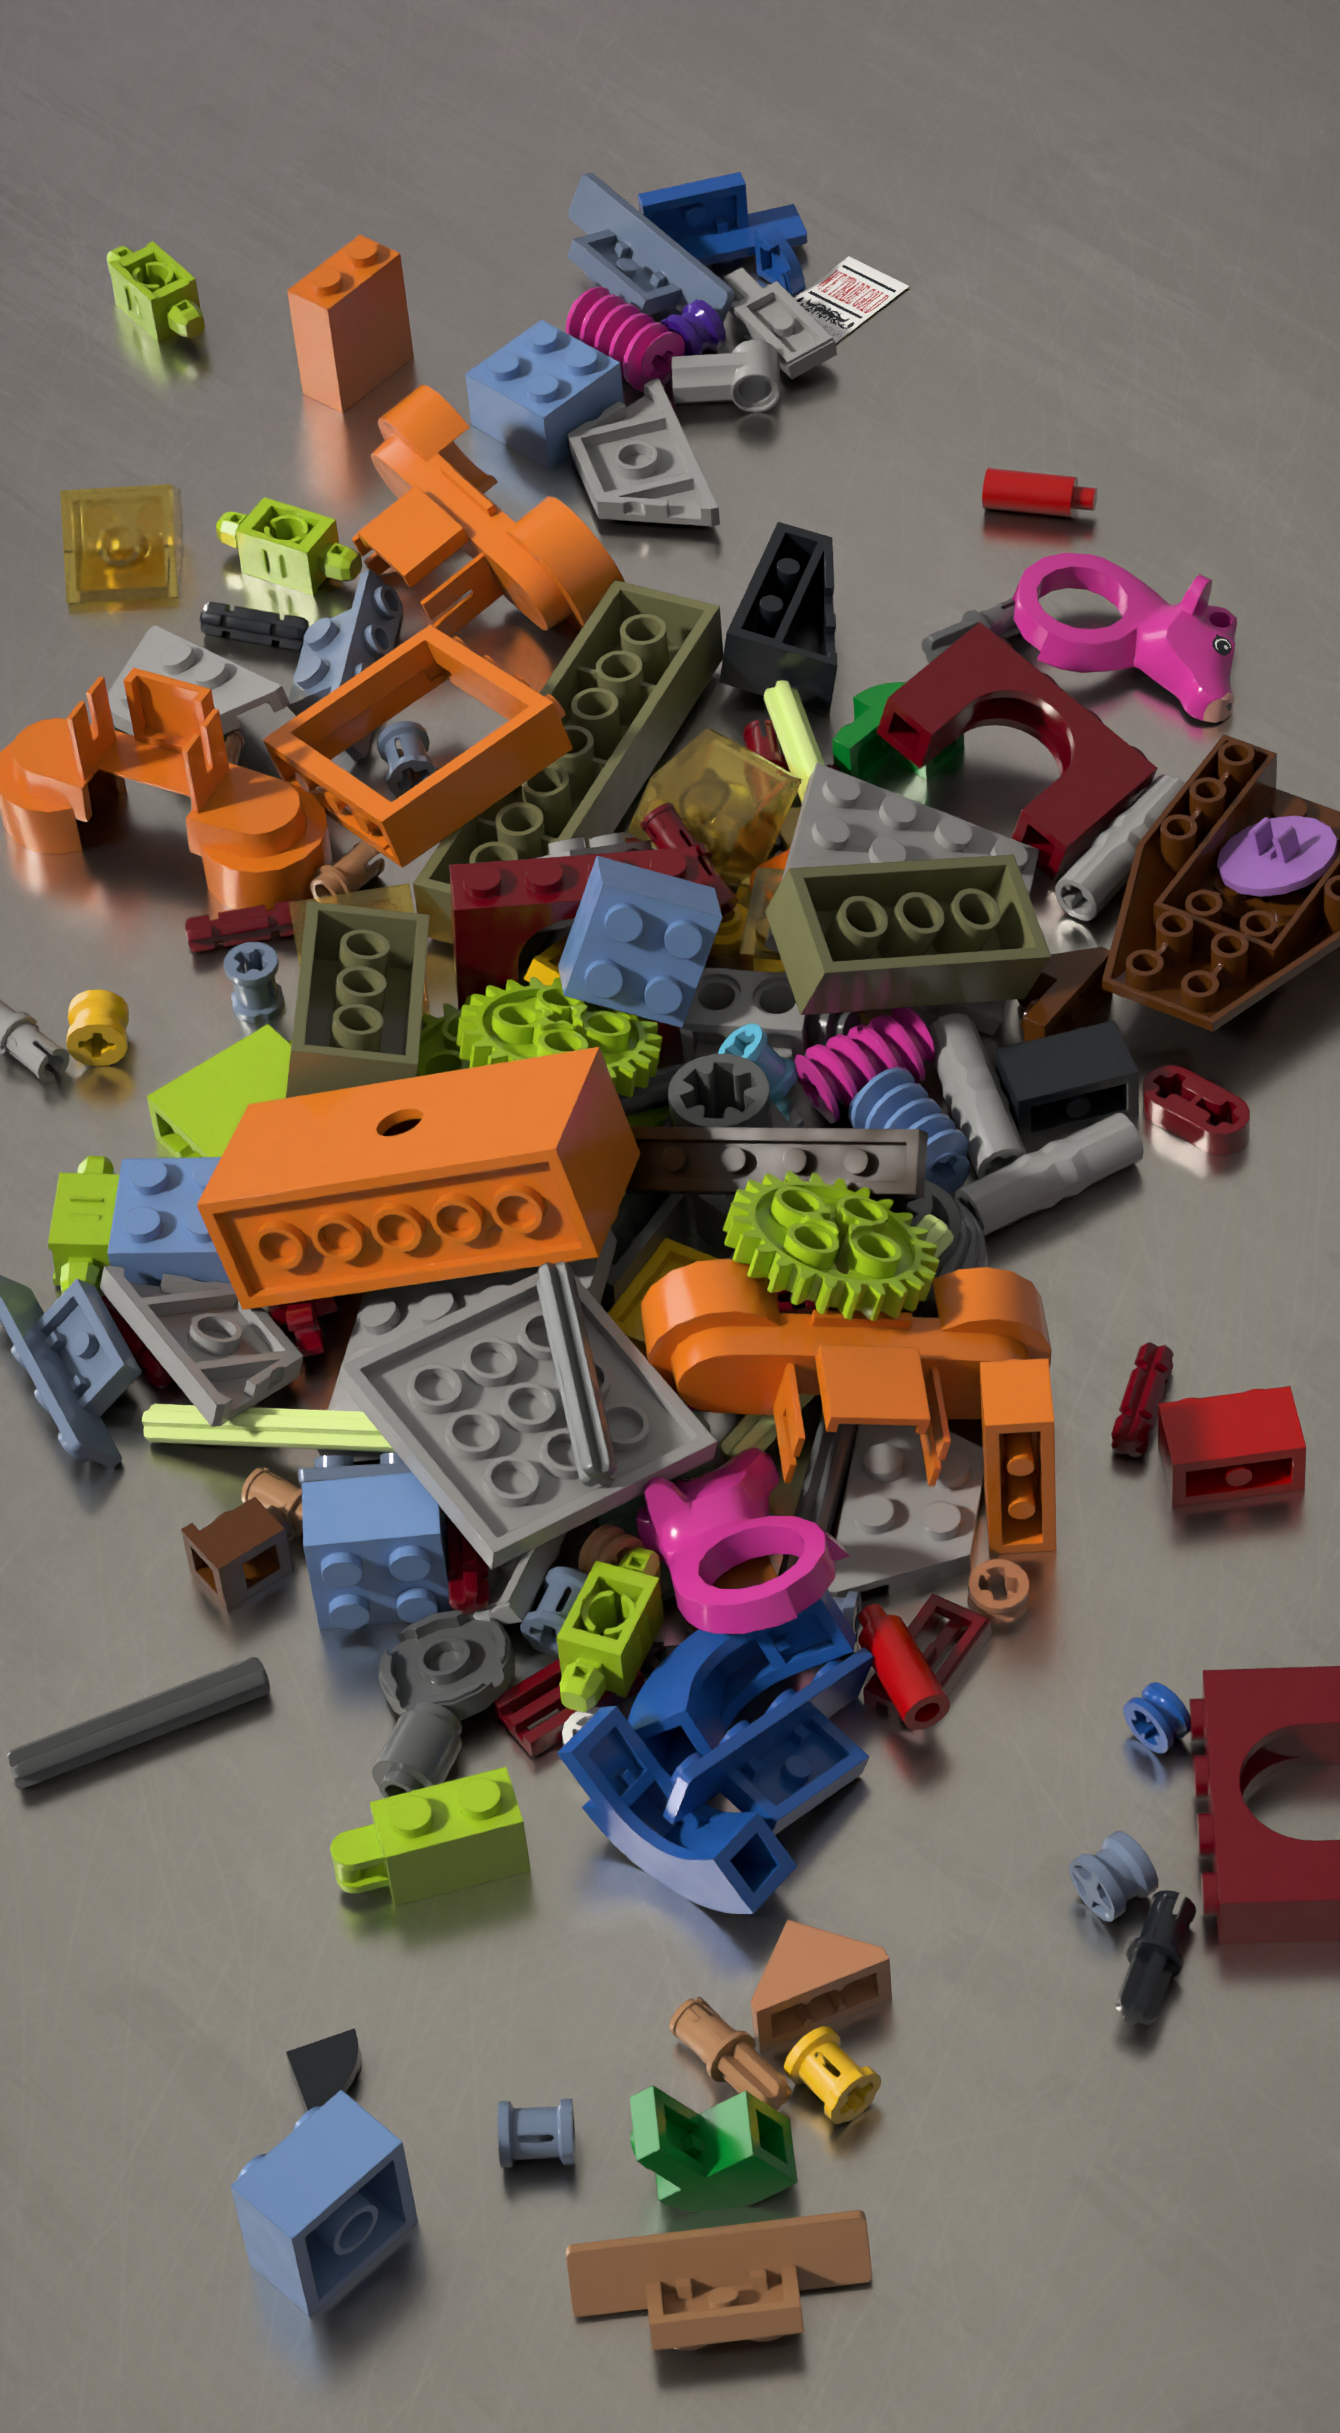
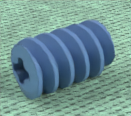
M894 1067L884 1070L873 1077L855 1095L848 1110L849 1121L854 1129H920L927 1132L925 1180L938 1185L949 1195L953 1194L965 1183L970 1172V1161L966 1158L969 1150V1140L960 1130L955 1129L954 1122L946 1114H942L940 1106L933 1099L928 1098L926 1090L919 1083H915V1078L906 1068Z

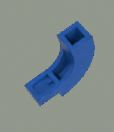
M828 1589L821 1599L800 1612L797 1618L776 1627L745 1634H714L698 1629L677 1646L653 1671L632 1705L628 1722L662 1768L672 1776L677 1767L693 1753L699 1752L704 1756L719 1746L733 1719L754 1697L784 1678L853 1652L856 1634Z
M617 1706L601 1707L557 1752L558 1756L590 1797V1800L582 1808L602 1833L644 1872L694 1903L724 1913L754 1914L797 1867L794 1860L758 1812H725L704 1803L673 1825L665 1819L663 1813L674 1788L670 1784L671 1776L658 1763Z

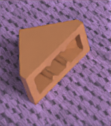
M787 1920L751 1999L754 2039L759 2051L763 2052L805 2035L816 2028L830 2025L891 2000L890 1959L884 1948Z

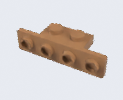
M862 2210L571 2244L566 2248V2262L574 2315L585 2317L648 2309L652 2351L672 2348L680 2351H693L714 2343L747 2339L756 2342H768L776 2340L783 2335L804 2333L799 2291L867 2283L872 2279L866 2215Z

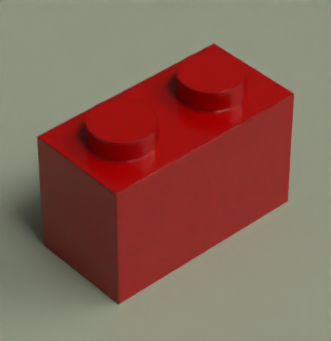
M1291 1386L1251 1389L1241 1393L1204 1398L1190 1397L1179 1401L1158 1404V1449L1172 1508L1305 1490L1306 1444Z

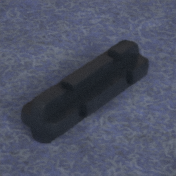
M212 601L205 604L203 612L200 614L201 631L205 635L225 638L226 633H230L229 638L231 640L274 647L276 642H280V648L293 651L302 650L304 635L309 628V622L303 617L284 615V620H282L279 613L241 606H234V611H231L229 604Z

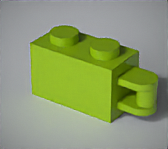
M507 1767L370 1802L373 1824L340 1833L333 1839L330 1846L336 1881L342 1890L348 1893H362L389 1886L394 1906L531 1871L524 1821Z

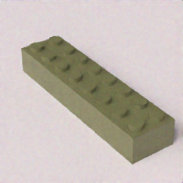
M617 580L613 581L540 691V694L543 696L547 694L553 696L564 709L566 716L561 718L573 749L440 842L413 883L417 913L430 915L428 938L453 944L449 865L535 859L550 855L549 843L584 837L585 847L590 848V838L614 832L723 660L720 606ZM538 931L523 946L518 962L529 965L550 931L542 933Z

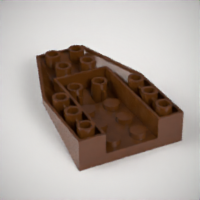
M1223 734L1137 844L1102 979V989L1213 1032L1340 946V812L1276 789L1277 753ZM1286 816L1315 818L1330 826L1337 838L1339 846L1337 858L1326 873L1310 885L1286 894L1263 897L1240 894L1226 886L1218 872L1219 852L1228 840L1246 827L1259 823L1265 817L1269 819Z

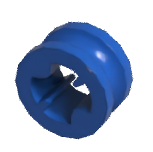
M1153 1682L1146 1686L1142 1691V1698L1134 1697L1123 1706V1715L1132 1733L1143 1745L1156 1753H1165L1174 1745V1738H1183L1191 1731V1717L1183 1702L1173 1691L1158 1682Z

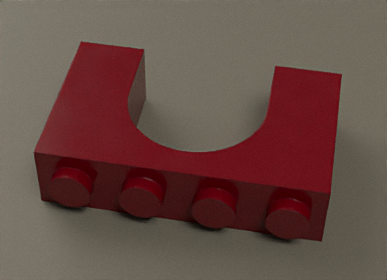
M981 622L977 623L887 698L876 732L919 769L923 768L962 734L982 726L999 725L1015 728L1040 741L1054 757L1060 771V777L1022 809L1011 839L1039 849L1036 866L1053 881L1080 859L1091 847L1094 839L1108 829L1111 821L1123 813L1152 783L1158 769L1148 761L1138 748L1130 746L1103 724L1097 714L1089 709H1085L1063 691L1052 677L1040 672L1018 654L1007 640L995 635Z
M696 847L449 865L453 962L458 1010L462 1009V1006L465 1005L467 996L473 994L486 996V988L489 985L506 991L507 980L519 983L518 958L523 946L541 929L559 921L575 918L596 856L701 884Z
M1340 1666L1203 1670L1202 1698L1189 1699L1191 1741L1204 1740L1205 1755L1193 1756L1195 1798H1208L1209 1813L1197 1814L1199 1857L1212 1856L1213 1872L1201 1873L1203 1916H1217L1219 1944L1340 1941V1840H1301L1279 1834L1261 1823L1244 1802L1245 1796L1256 1783L1278 1770L1304 1765L1340 1764Z

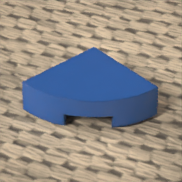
M769 222L756 229L754 237L757 274L771 284L777 281L792 297L805 290L806 285L802 268L785 237Z

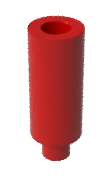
M987 468L982 490L983 509L1073 518L1075 509L1094 511L1096 507L1097 488L1079 487L1077 477Z
M879 1604L865 1607L858 1615V1621L863 1628L859 1635L858 1643L861 1648L865 1647L874 1655L871 1666L904 1724L912 1730H922L935 1725L948 1713L950 1700L903 1619L897 1615H887Z

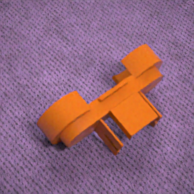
M420 385L379 418L378 426L385 441L371 454V459L376 470L398 500L364 526L351 539L362 557L372 549L375 551L364 560L368 570L372 569L380 576L388 568L392 567L403 577L405 583L410 588L460 548L473 558V560L420 602L428 618L432 621L467 591H471L466 598L433 623V627L452 637L503 595L543 630H549L562 620L575 629L581 630L613 581L625 582L614 560L597 537L568 506L557 498L548 496L515 523L484 495L486 491L497 483V480L493 475H488L479 469L453 442L470 426L431 387Z
M133 667L123 680L134 733L133 736L115 731L105 678L99 676L86 692L92 724L89 723L86 703L79 701L67 719H45L27 726L0 753V812L4 828L16 843L34 852L59 855L82 851L76 819L88 822L92 817L88 782L95 775L109 782L118 794L127 792L124 779L127 778L191 797L193 809L186 817L190 853L202 856L208 889L219 903L233 910L265 904L266 910L275 908L274 902L291 899L298 900L300 906H302L307 901L314 899L310 884L314 880L315 871L323 865H333L325 808L313 794L279 778L228 763L220 713L214 707L212 690L209 688Z
M731 1259L697 1261L672 1270L651 1285L641 1302L642 1327L648 1364H651L685 1404L697 1410L714 1413L774 1415L784 1483H791L797 1466L796 1457L800 1456L805 1441L799 1394L821 1395L826 1432H836L839 1424L914 1426L916 1434L920 1435L928 1487H935L941 1471L940 1460H945L951 1443L947 1419H982L980 1362L1048 1358L1049 1368L1051 1367L1052 1348L1041 1295L1031 1281L1017 1273L990 1267L960 1269L934 1278L933 1287L939 1318L912 1317V1313L901 1312L899 1318H893L885 1312H880L877 1321H871L861 1311H854L851 1320L845 1319L839 1310H827L825 1314H820L817 1310H813L812 1314L779 1313L776 1292L771 1293L767 1290L770 1280L768 1278H750L747 1276L750 1264L734 1262Z

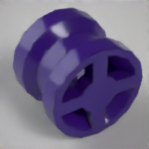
M696 299L686 305L680 316L672 314L660 321L661 324L668 328L669 332L672 331L682 336L685 342L684 356L702 355V352L712 353L722 347L726 341V332L722 320L711 305L703 300Z

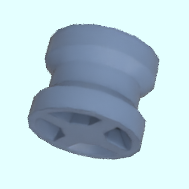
M1115 1831L1106 1837L1102 1842L1101 1850L1096 1854L1083 1853L1069 1864V1874L1078 1895L1097 1917L1107 1922H1112L1122 1915L1126 1910V1902L1132 1898L1145 1899L1158 1889V1876L1150 1858L1143 1848L1123 1831Z

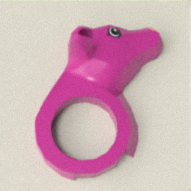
M1061 553L1047 556L1025 569L1012 598L1015 601L1014 621L1023 638L1040 651L1037 658L1038 661L1061 670L1079 673L1106 672L1136 667L1173 693L1181 701L1185 711L1192 717L1201 721L1217 723L1225 720L1232 714L1234 696L1231 690L1230 674L1235 649L1237 618L1226 608L1208 605L1212 587L1211 579L1199 574L1186 591L1181 603L1171 605L1156 591L1124 568L1103 557L1091 554ZM1065 588L1084 589L1102 595L1113 603L1120 612L1122 619L1111 626L1098 629L1074 628L1058 622L1047 614L1038 600L1055 590Z
M757 1447L747 1448L737 1453L717 1470L705 1474L677 1479L675 1483L662 1477H655L649 1480L643 1487L646 1505L637 1512L638 1538L644 1544L645 1549L657 1553L659 1560L664 1562L669 1568L678 1609L687 1622L700 1630L714 1634H745L776 1627L797 1618L800 1612L821 1599L835 1579L836 1561L850 1556L836 1539L814 1522L796 1516H769V1496L779 1483L780 1476L770 1454ZM770 1554H791L800 1557L796 1564L782 1575L761 1585L742 1589H719L712 1586L716 1579L730 1568L752 1558Z

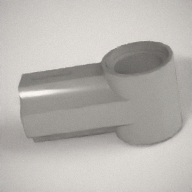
M753 339L742 342L736 346L732 353L672 357L675 405L734 402L738 408L747 412L759 413L767 411L777 403L780 395V362L777 350L768 342Z

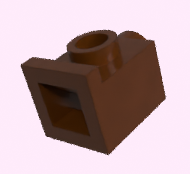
M253 1497L234 1510L222 1513L211 1524L200 1531L193 1523L181 1529L190 1571L226 1611L293 1571L288 1542L293 1539L291 1528L283 1514L275 1506L271 1505L265 1508L256 1497Z

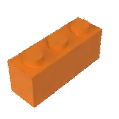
M1009 1359L996 1362H980L984 1495L989 1555L1057 1551L1055 1430L1049 1359Z

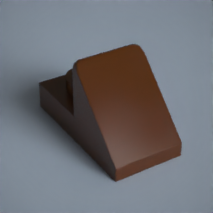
M1096 947L1051 954V959L1026 998L1017 999L1020 1005L1026 1007L1020 1024L1021 1031L1024 1032V1042L1084 1027L1113 995V993L1102 989V979L1110 952L1109 949Z

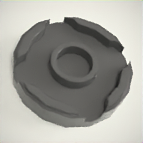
M453 1610L432 1614L405 1628L397 1635L400 1643L392 1649L390 1654L386 1648L379 1663V1681L393 1711L401 1715L404 1712L411 1711L416 1703L431 1702L445 1707L461 1721L488 1708L505 1693L515 1675L516 1655L510 1638L501 1623L489 1617L490 1623L488 1621L476 1620L473 1615H463L461 1610Z

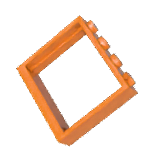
M432 625L415 634L263 739L281 780L313 794L325 808L326 815L402 868L573 749L561 718L566 716V713L553 696L549 694L541 695L533 690L520 675H509L501 670L490 656H479L471 651L458 636L451 638ZM446 680L509 720L393 802H390L331 761L334 757Z

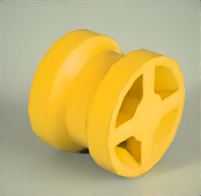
M102 989L87 990L71 1000L68 1008L70 1027L67 1032L66 1045L68 1053L75 1060L84 1065L99 1067L114 1064L125 1056L128 1048L126 1028L129 1023L130 1014L125 1000L114 992Z

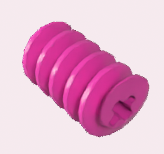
M602 286L591 288L582 293L572 304L568 313L566 333L620 362L622 380L628 382L632 388L644 392V385L651 380L660 379L662 386H664L672 378V357L685 355V342L682 336L672 331L669 332L665 325L654 322L651 316L640 313L637 307L625 303L623 298L610 294L609 289Z
M911 1007L894 1008L890 1016L881 1014L871 1019L869 1026L857 1025L849 1030L847 1036L838 1034L828 1039L826 1046L817 1044L808 1048L805 1056L796 1054L794 1059L795 1070L801 1087L811 1105L820 1112L828 1123L832 1124L839 1121L840 1117L837 1102L840 1101L848 1111L855 1095L873 1077L884 1070L894 1067L906 1068L915 1078V1083L924 1081L925 1069L923 1061L926 1060L930 1063L934 1061L935 1048L926 1025Z

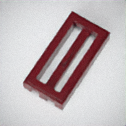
M932 1593L908 1626V1630L920 1648L942 1616L949 1619L934 1642H931L923 1652L933 1673L963 1630L968 1627L935 1674L948 1697L992 1635V1619ZM874 1673L863 1689L864 1704L876 1709L882 1703L887 1706L888 1715L900 1720L901 1717L878 1676Z
M559 1659L508 1689L492 1703L494 1715L532 1758L563 1740L562 1731L564 1724L572 1714L577 1712L566 1708L561 1702L559 1683L562 1675ZM639 1670L626 1698L605 1690L594 1707L618 1706L640 1692L645 1683L644 1674ZM556 1709L561 1711L531 1730L528 1728Z

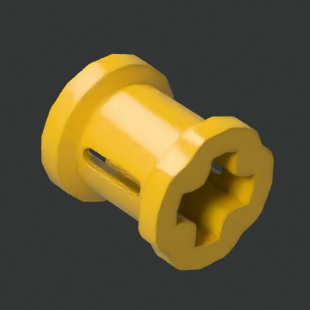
M821 2026L802 2037L792 2048L784 2064V2074L795 2084L805 2083L825 2103V2115L835 2124H841L855 2119L872 2103L881 2086V2077L870 2066L860 2067L840 2047V2036L829 2026Z

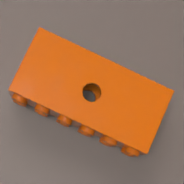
M600 1047L248 1104L197 1203V1207L242 1310L530 1268L541 1266L546 1262L556 1264L561 1261L570 1262L597 1258L601 1253L609 1230L618 1216L620 1203L639 1159L640 1151Z

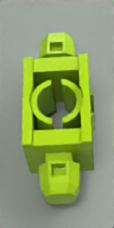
M154 241L146 244L147 247L136 252L126 246H119L109 251L107 262L116 305L154 340L159 343L175 334L185 338H193L203 333L205 323L203 311L200 307L196 278Z
M264 497L249 515L232 511L226 512L219 518L216 524L217 538L222 543L238 549L243 574L312 596L316 594L319 586L327 577L346 582L352 581L362 569L361 555L355 549L339 543L336 519Z
M88 1156L79 1165L77 1173L59 1172L48 1249L52 1250L53 1286H61L62 1294L77 1278L94 1285L98 1291L103 1269L106 1266H110L107 1253L120 1174L114 1173V1166L106 1156Z
M636 1547L624 1555L618 1566L595 1561L556 1637L562 1675L559 1683L561 1702L566 1708L584 1713L597 1705L605 1690L626 1698L664 1622L660 1587L659 1555L654 1551ZM618 1620L624 1621V1623L618 1626Z

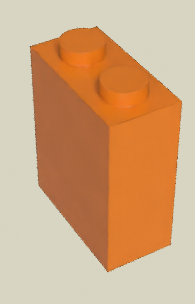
M359 234L287 290L301 386L304 395L343 414L414 357L402 261L399 252Z

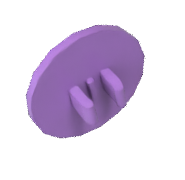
M1286 816L1269 819L1265 817L1259 823L1246 827L1228 840L1219 852L1217 868L1224 884L1240 894L1259 897L1286 894L1310 885L1326 873L1337 858L1338 841L1330 826L1315 818Z

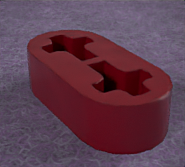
M1166 1065L1149 1072L1143 1080V1112L1146 1118L1153 1124L1200 1150L1213 1155L1226 1156L1237 1153L1248 1143L1250 1109L1247 1103L1240 1097L1180 1066Z

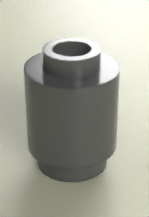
M419 1702L412 1707L411 1711L401 1714L372 1768L373 1779L384 1798L444 1783L462 1748L460 1738L462 1725L451 1711L435 1703Z

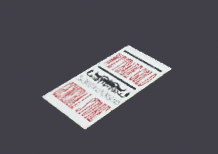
M848 256L794 299L833 337L836 344L910 286ZM747 334L744 336V338L752 340Z

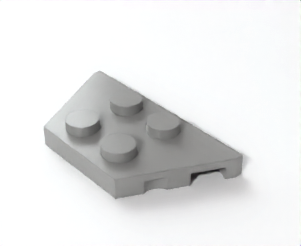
M660 379L651 380L644 385L645 396L627 408L626 405L618 401L604 410L599 418L587 421L567 434L569 452L599 519L711 527L720 525L719 507Z
M157 625L152 626L147 631L108 692L114 727L133 736L134 733L123 682L133 667L211 689L214 707L220 713L223 735L241 727L237 718L239 714L265 703L270 704L275 713L290 704L282 685Z
M104 1267L100 1283L101 1291L211 1427L223 1425L299 1377L303 1355L262 1307L242 1310L231 1283L218 1281L200 1282L189 1277L163 1273L161 1287L129 1282L124 1277V1267Z
M859 1424L836 1539L850 1556L836 1561L835 1579L828 1587L831 1596L845 1598L849 1591L862 1592L884 1585L888 1593L893 1594L914 1588L924 1580H943L971 1572L984 1496L983 1448L949 1431L951 1443L945 1460H940L941 1471L935 1487H928L920 1435L916 1434L914 1426Z

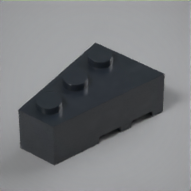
M777 523L726 633L719 683L764 696L766 689L775 687L779 680H785L789 682L791 688L797 689L804 708L830 715L838 667L837 653H835L836 614H834L833 606L834 564L832 537L785 523Z

